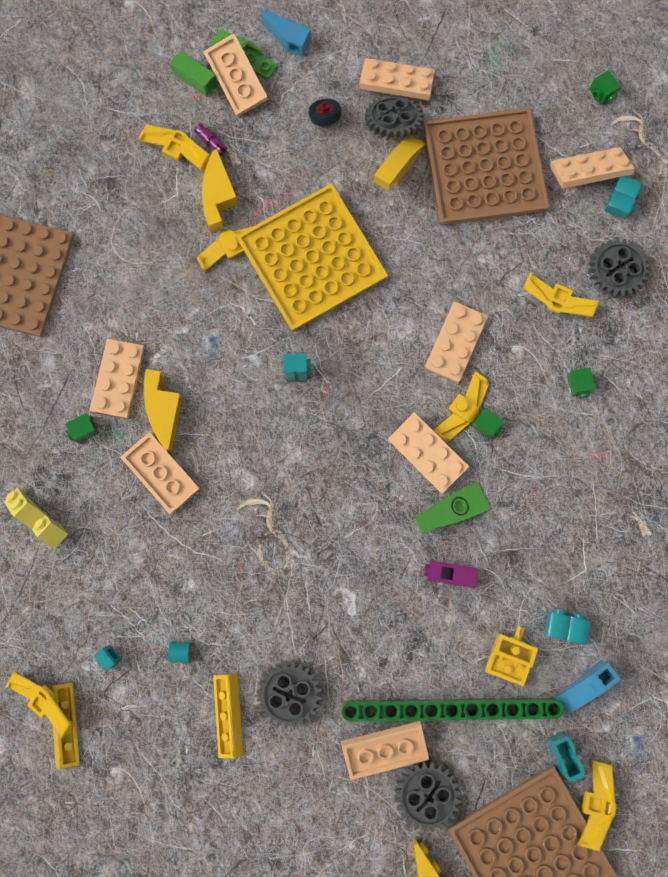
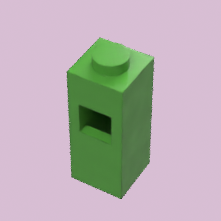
M182 51L173 57L170 63L173 74L207 97L217 85L215 74Z

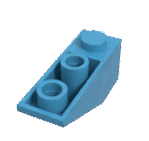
M261 10L262 24L285 50L303 57L311 41V29L306 25L292 22L288 18H282L272 12Z
M599 661L557 695L555 699L563 705L565 712L569 715L606 692L621 678L608 662Z

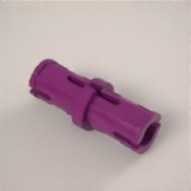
M199 123L200 129L196 126L194 132L204 140L207 147L210 146L213 150L217 149L219 156H222L223 153L221 151L225 153L227 147L217 139L214 133H211L202 123Z

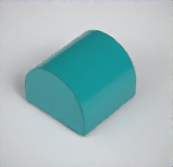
M170 642L168 662L190 663L191 642Z
M110 645L102 648L94 655L105 672L121 661Z

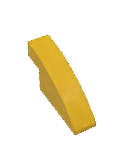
M412 134L410 139L406 137L391 152L374 174L373 182L387 191H390L393 185L398 187L425 148L426 143Z
M217 149L213 150L209 158L202 185V203L210 233L224 228L219 212L238 205L236 195Z
M146 369L144 400L148 419L163 448L172 453L183 397L179 393L161 391L164 380L162 372Z

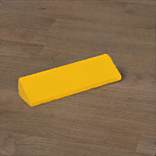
M238 674L213 675L218 758H237L243 756Z
M73 682L51 685L49 689L56 696L55 702L68 720L74 723L70 733L63 739L59 738L60 734L53 726L56 768L60 770L80 765Z

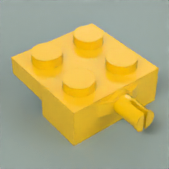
M517 626L514 637H507L497 633L485 672L524 687L530 667L532 668L538 648L522 641L525 628Z

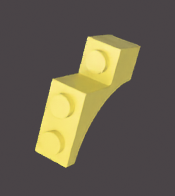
M18 487L7 495L4 503L13 517L32 529L37 538L52 548L56 549L68 535L63 526L44 513Z

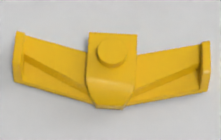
M146 124L138 138V141L141 143L163 146V155L178 162L184 156L201 172L205 170L210 158L208 152L180 130Z
M251 227L235 231L227 230L219 234V238L196 257L204 273L223 256L226 255L228 260H231L244 253L236 236Z
M532 272L529 273L523 289L546 304L550 311L557 314L564 312L593 317L600 300L571 297L573 290L557 283L552 289L534 276Z
M476 371L473 374L465 397L459 393L448 408V411L453 414L434 429L446 443L470 423H473L479 415L489 382Z
M14 671L5 688H11L30 699L27 706L40 718L47 716L60 734V739L66 737L73 728L74 723L68 720L55 702V694L46 685L39 686L20 675L19 672Z
M590 760L593 793L584 792L581 811L590 816L577 845L600 852L613 817L616 815L617 804L615 802L613 766Z

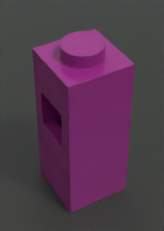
M429 561V565L425 564L424 576H427L426 581L476 588L478 568L437 561Z

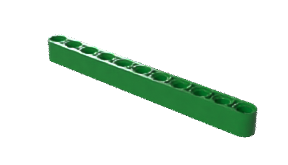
M553 698L349 700L342 705L341 712L343 718L350 722L558 719L563 715L564 708L559 701ZM535 703L536 711L529 714L528 706ZM555 703L556 710L550 714L548 707L550 704ZM453 704L456 706V712L449 715L446 709L449 705ZM470 704H475V713L468 714L467 707ZM490 704L496 705V711L493 714H488L487 712ZM510 704L516 705V711L513 714H509L507 711ZM350 705L356 708V713L352 716H348L345 713L346 707ZM370 705L376 707L375 714L371 716L365 713L366 707ZM394 705L396 707L395 714L387 715L385 713L387 706ZM429 705L436 706V712L433 715L426 713V708ZM407 706H416V712L413 715L406 714Z

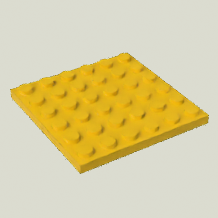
M332 183L236 236V239L292 332L388 278V274Z

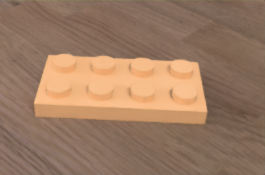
M234 33L203 51L237 117L268 100Z
M365 58L359 89L430 100L435 69Z
M621 147L560 158L550 163V168L562 189L632 175L635 169Z
M454 301L424 369L458 384L488 316Z
M107 339L90 407L91 412L129 419L145 350L144 345Z
M416 412L388 438L441 494L470 467Z
M150 432L120 457L170 515L200 490Z
M420 721L341 741L350 780L429 760Z

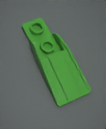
M219 30L208 48L232 34ZM236 36L254 72L266 79H270L277 68V64L263 57L262 52L255 45Z
M475 482L438 502L429 510L416 515L415 521L421 533L425 534L438 527L444 528L486 512L491 507L479 483Z

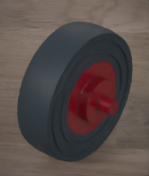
M321 99L309 107V118L313 124L318 126L332 125L341 117L340 104L333 99Z

